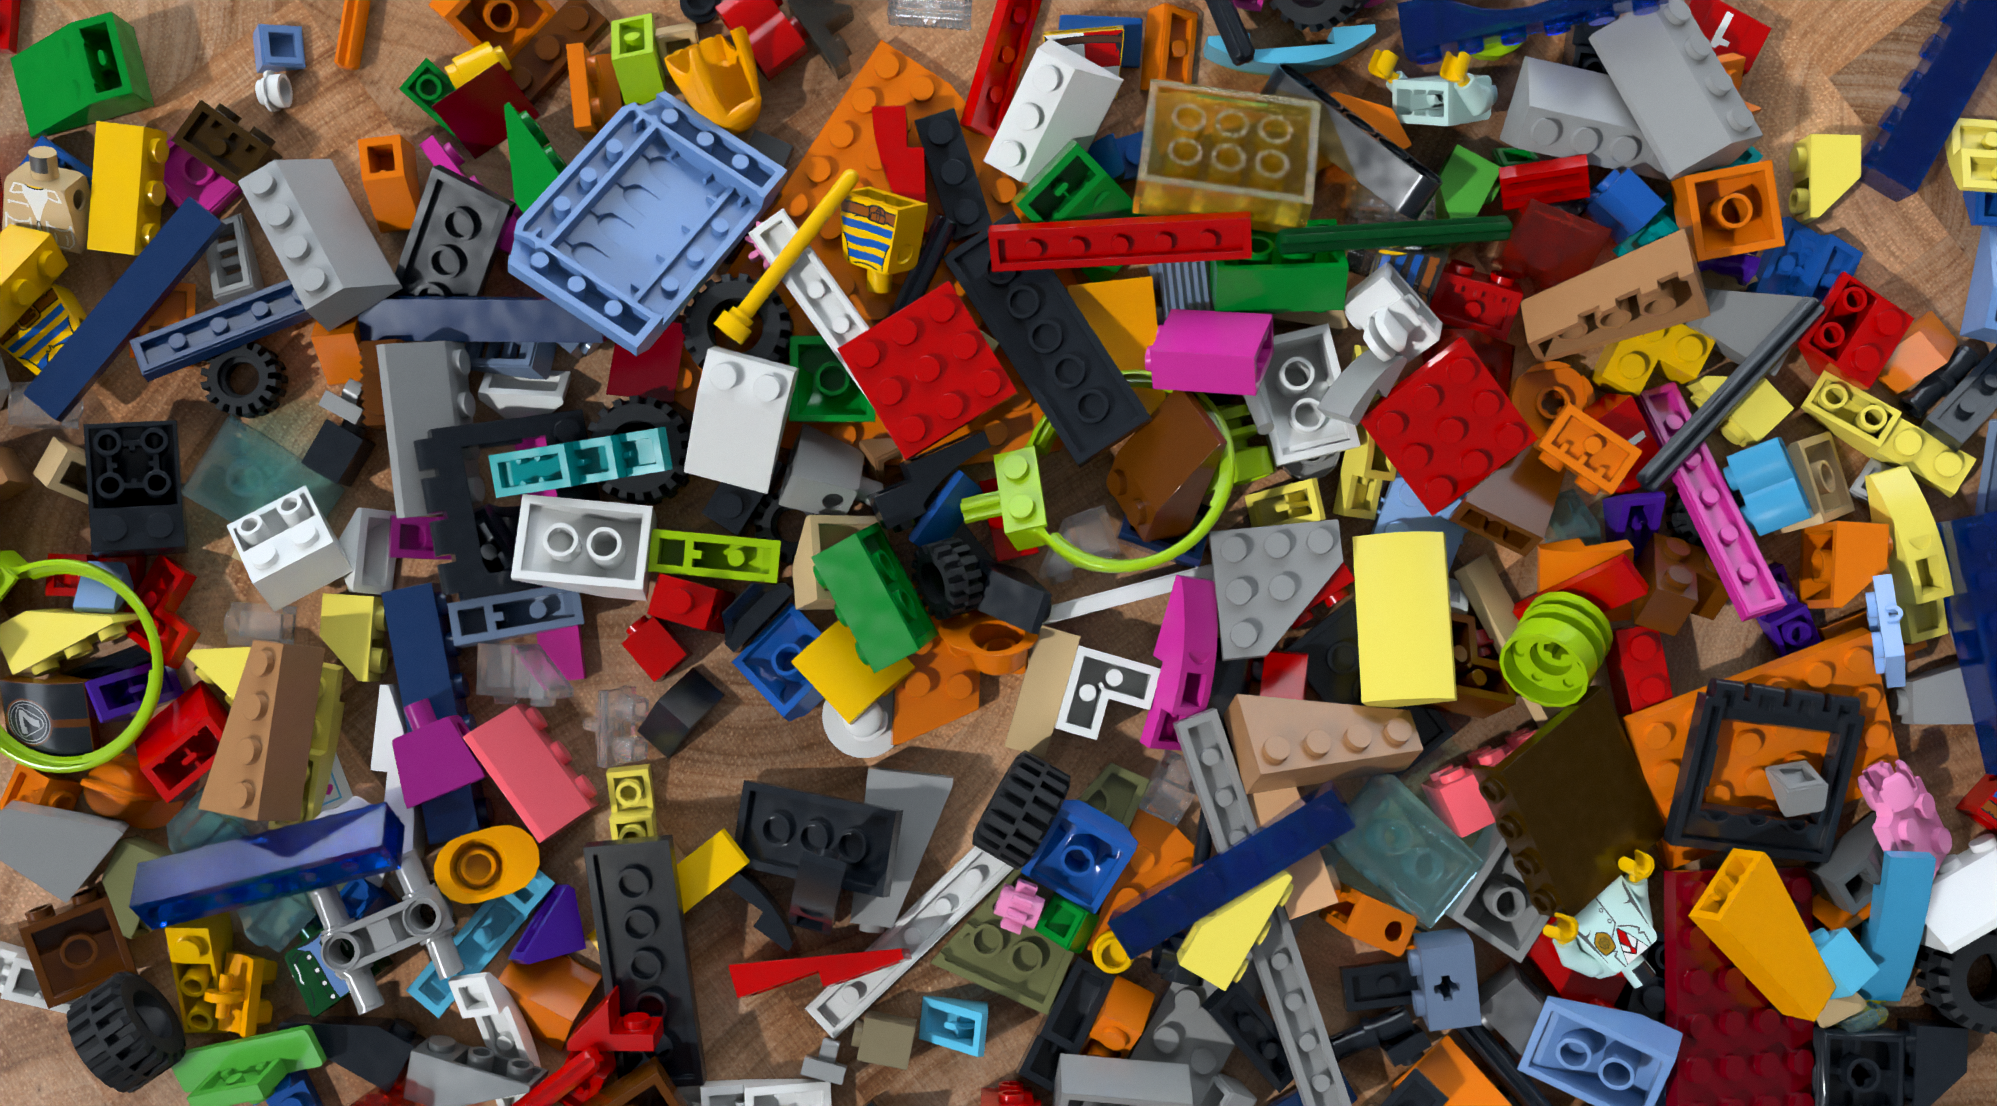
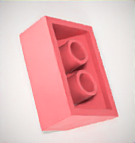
M524 703L512 706L463 736V739L538 843H541L562 833L599 804L594 798L597 795V791L591 781L583 774L578 776L569 764L573 759L567 748L559 740L553 742L544 728L548 724L543 715L536 707L531 706L529 708Z

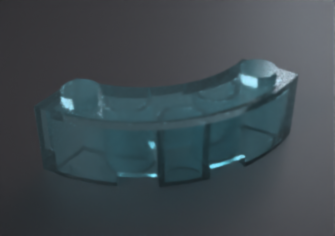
M201 788L166 824L168 846L179 858L186 861L191 860L223 891L241 918L244 933L249 940L261 947L266 944L280 953L315 917L316 913L313 904L301 882L296 881L293 885L291 884L290 877L283 870L287 863L266 840H260L258 844L253 841L252 834L242 825L245 822L243 818L198 809L204 792V788Z

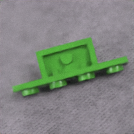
M304 1025L187 1049L181 1061L171 1068L183 1091L186 1093L192 1092L187 1097L190 1106H233L245 1102L258 1104L267 1100L274 1094L275 1087L288 1073L320 1067L327 1060V1057L312 1027Z

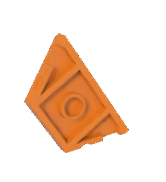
M935 615L930 616L934 626L938 631L940 622L942 620H937L935 618ZM938 634L919 651L907 656L908 660L916 668L893 689L891 745H900L979 710L980 670L976 667L969 652L949 646Z
M1143 795L1129 827L1132 836L1138 841L1136 851L1101 904L1098 912L1099 921L1086 946L1090 951H1092L1096 938L1106 931H1121L1130 937L1134 946L1155 944L1157 939L1167 940V935L1182 928L1195 846L1146 795Z

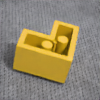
M1679 324L1611 343L1605 346L1588 380L1593 387L1606 394L1632 395L1633 398L1640 396L1652 372L1671 382H1676L1677 385H1681L1697 379L1715 341L1684 324Z

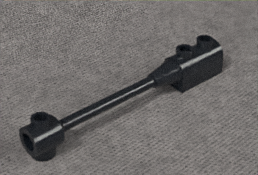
M1217 638L1215 671L1206 710L1210 708L1217 709L1231 752L1233 753L1223 714L1236 694L1249 695L1251 681L1259 682L1261 680L1264 658L1222 661L1220 638ZM1202 807L1198 821L1182 928L1167 935V940L1157 939L1151 955L1152 972L1161 974L1160 979L1192 986H1203L1204 979L1180 966L1176 953L1197 917L1202 912L1213 843Z

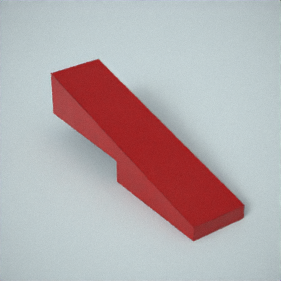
M899 948L728 965L737 998H750L818 973L823 987H833L911 960L912 956L909 949Z

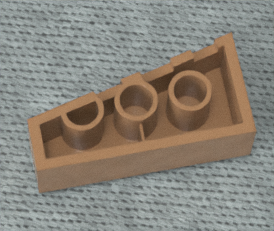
M1684 228L1520 302L1527 343L1538 364L1711 316L1701 272Z
M253 640L198 809L255 821L300 820L325 648Z
M1236 694L1223 714L1246 795L1403 771L1423 751L1410 710Z

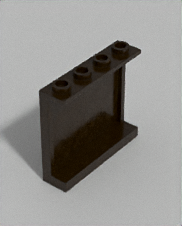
M1589 686L1587 692L1577 703L1564 708L1495 767L1475 764L1471 768L1479 784V791L1487 801L1496 821V828L1504 838L1513 857L1514 867L1520 873L1530 894V901L1541 915L1555 917L1554 914L1559 912L1575 917L1623 873L1618 866L1620 858L1626 856L1635 861L1634 851L1636 849L1646 853L1664 836L1666 826L1604 686Z

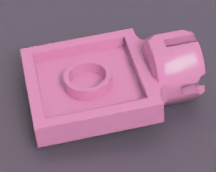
M1899 759L1895 761L1897 773H1894L1890 763H1885L1884 761L1868 766L1862 771L1863 775L1858 777V786L1868 806L1876 812L1877 817L1872 829L1883 852L1884 850L1930 852L1936 858L1934 879L1942 862L1951 850L1952 838L1949 830L1944 828L1936 811L1933 796L1927 792L1921 777L1914 776L1910 767L1904 761Z

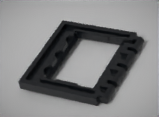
M583 410L435 428L427 432L428 438L413 441L419 472L435 470L436 477L421 479L427 514L443 512L444 516L443 520L429 522L435 557L451 555L452 558L450 563L437 565L442 594L458 593L460 601L546 587L512 580V567L504 568L502 572L485 574L461 449L479 447V450L510 446L522 444L523 440L545 438L547 446L585 440V438L588 439ZM597 482L556 489L557 497L600 501Z
M1710 679L1707 691H1698L1663 840L1673 846L1731 852L1733 848L1765 852L1769 857L1828 863L1866 718L1859 714L1860 699L1856 696L1827 693L1824 696L1822 692L1794 688L1784 690L1783 687L1756 683H1747L1745 685L1741 681ZM1721 721L1830 734L1820 776L1829 785L1824 810L1810 813V815L1802 814L1785 817L1781 811L1702 802L1705 787H1709L1719 746L1716 744Z

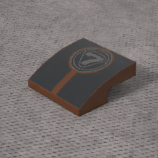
M13 674L1 678L0 693L7 733L26 747L52 756H80L100 749L96 711L84 684L91 679L62 674L54 675L45 680Z

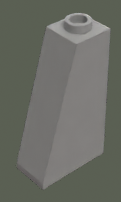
M1997 651L1971 660H1961L1905 677L1906 686L1893 687L1889 696V707L1894 715V723L1997 724Z
M875 766L868 768L864 803L903 810L890 897L881 898L858 892L853 893L850 923L859 924L860 931L884 933L885 927L893 928L950 794L954 776Z

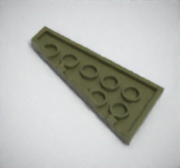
M1109 762L1076 800L1085 802L1129 829L1150 780ZM1022 868L1019 870L1013 869L933 957L930 963L1048 1015L1074 952L1067 951L1037 932L1035 928L1031 929L1023 926L1020 935L1001 928L1000 924L1003 917L993 914L1004 883L1015 887L1018 878L1038 885L1035 895L1044 898L1045 902L1036 926L1055 893L1053 890L1021 873Z

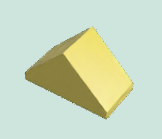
M1317 477L1245 495L1252 528L1315 522L1326 519Z

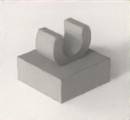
M350 378L345 384L341 395L328 390L325 391L318 404L319 406L355 425L367 429L370 428L362 422L366 418L362 414L365 410L362 406L365 400L361 397L364 393L361 389L363 383Z
M824 1037L819 1057L807 1054L804 1058L800 1075L842 1085L848 1065L835 1062L841 1041Z

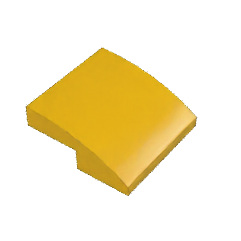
M838 620L798 654L791 663L847 723L853 725L882 696L886 697L916 667L905 657L874 674L870 665H865L859 658L855 649L857 641L850 628L843 626Z

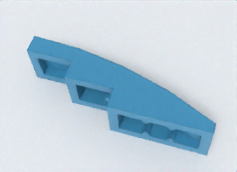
M1884 850L1880 885L1873 884L1870 917L1862 921L1860 946L1880 969L1857 991L1864 1000L1900 1001L1922 939L1930 902L1936 858L1930 852Z

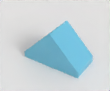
M923 996L919 1039L972 1056L984 1057L988 1002Z

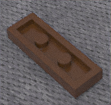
M568 0L510 61L512 69L507 72L531 104L534 105L568 69L566 44L584 43L586 48H588L610 23L587 0Z

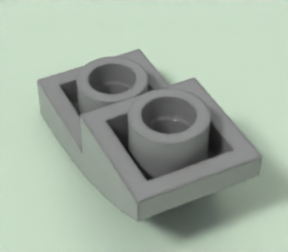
M1368 349L1351 362L1338 376L1320 401L1317 409L1326 417L1357 426L1375 394L1388 396L1408 360L1402 355L1395 354V357L1383 362Z

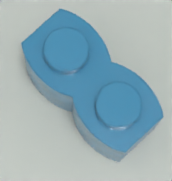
M1781 437L1773 438L1726 457L1729 466L1723 468L1724 475L1731 490L1736 491L1739 489L1743 496L1745 506L1740 507V512L1750 531L1756 529L1758 535L1763 536L1815 517Z

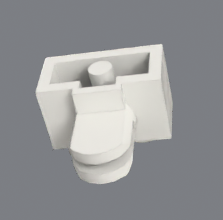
M1386 262L1348 291L1344 305L1346 317L1356 329L1364 330V341L1370 350L1383 362L1395 357V354L1404 356L1408 363L1440 340L1443 323L1389 262Z

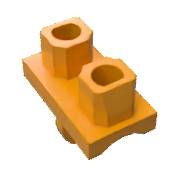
M239 951L226 952L224 973L220 974L219 987L207 989L204 994V1001L217 1003L215 1018H219L218 1030L236 1032L242 1037H250L256 1035L257 1027L271 1022L273 1006L270 1000L262 999L260 995L262 985L272 984L276 980L278 964L275 961Z

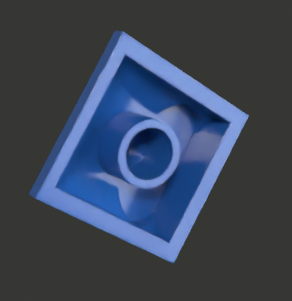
M792 602L732 661L739 671L789 722L808 714L824 698L791 663L798 654L822 634L800 610H796Z
M1076 799L1064 800L1038 849L1030 861L1022 867L1020 872L1089 912L1096 914L1136 851L1138 841L1132 836L1125 825L1085 802Z

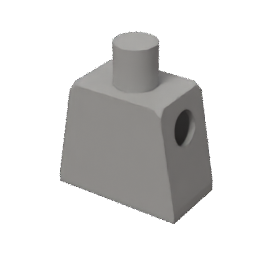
M803 423L788 455L778 504L819 515H847L854 500L870 505L867 495L881 490L883 483L861 476L865 457L862 451Z

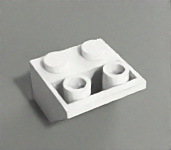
M306 485L227 525L252 584L274 612L353 571L340 542Z

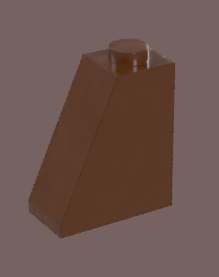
M1533 442L1472 490L1451 512L1448 520L1526 557L1545 537L1566 468L1563 467L1560 472H1557L1538 459L1541 452L1533 447L1535 444Z

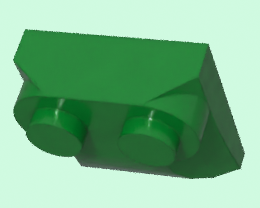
M790 336V366L799 368L789 408V422H876L874 408L823 337Z

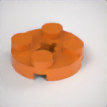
M1546 361L1536 364L1517 377L1511 385L1508 398L1538 439H1542L1566 403H1571L1583 411L1596 402L1595 393L1590 381L1584 375H1580L1576 370L1570 368L1572 366L1567 363ZM1547 392L1552 393L1553 399L1561 400V407L1555 409V415H1550L1547 409L1542 408L1541 401L1546 399Z

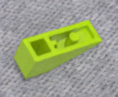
M652 529L648 572L777 583L781 541Z

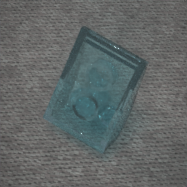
M229 414L183 483L181 494L230 522H234L305 485L326 518L345 488L301 463L302 459Z
M1389 774L1373 775L1322 834L1324 841L1350 866L1428 928H1432L1485 864L1471 848L1398 778Z

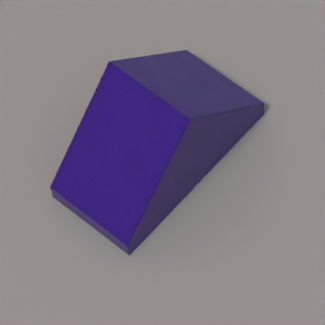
M1664 491L1625 494L1602 499L1606 543L1628 539L1634 547L1633 561H1636L1652 534L1659 531L1666 500Z
M152 662L84 683L100 723L128 721L136 716L146 693ZM165 665L163 685L156 709L175 701L184 693L175 669Z
M568 884L554 885L509 955L508 960L517 964H532L586 949L576 893L573 887Z

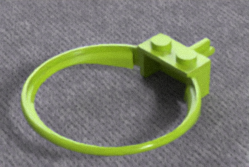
M1140 369L1121 370L1131 388L1153 389L1152 372ZM1157 389V390H1161V391H1164V392H1167V393H1171V392L1173 391V390ZM1192 391L1227 441L1220 458L1217 487L1209 504L1210 509L1197 527L1175 545L1150 556L1123 560L1098 557L1073 546L1058 532H1053L1051 535L1045 528L1048 526L1038 460L1040 453L1048 455L1058 434L1045 414L1034 428L1024 448L993 455L998 491L961 499V512L966 524L1002 516L1005 534L1017 551L1048 545L1058 556L1067 562L1086 570L1103 573H1125L1159 566L1173 560L1196 545L1210 531L1222 514L1230 497L1235 476V450L1230 430L1214 403L1204 393Z
M14 550L0 551V603L18 579L31 578L33 580H40L59 574L79 575L93 579L119 594L134 610L147 634L152 656V669L149 670L148 684L143 702L130 725L111 743L85 755L73 757L52 756L37 752L19 743L0 725V752L26 767L53 773L85 771L111 761L129 748L149 724L160 698L164 674L163 652L159 634L150 613L130 587L112 573L92 563L75 559H49L28 563Z

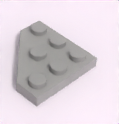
M1338 519L1209 532L1222 661L1259 658L1268 655L1343 563Z

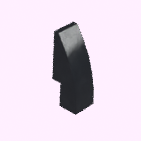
M1077 957L1059 987L1048 1015L1044 1014L1014 1073L1053 1093L1060 1053L1079 1054L1116 977Z

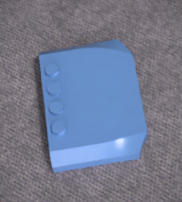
M668 92L657 93L656 100L640 106L633 102L621 107L517 220L513 247L508 259V272L621 347L638 356L651 348L754 226L755 222L770 207L786 181L788 170L713 123L705 116L699 114Z

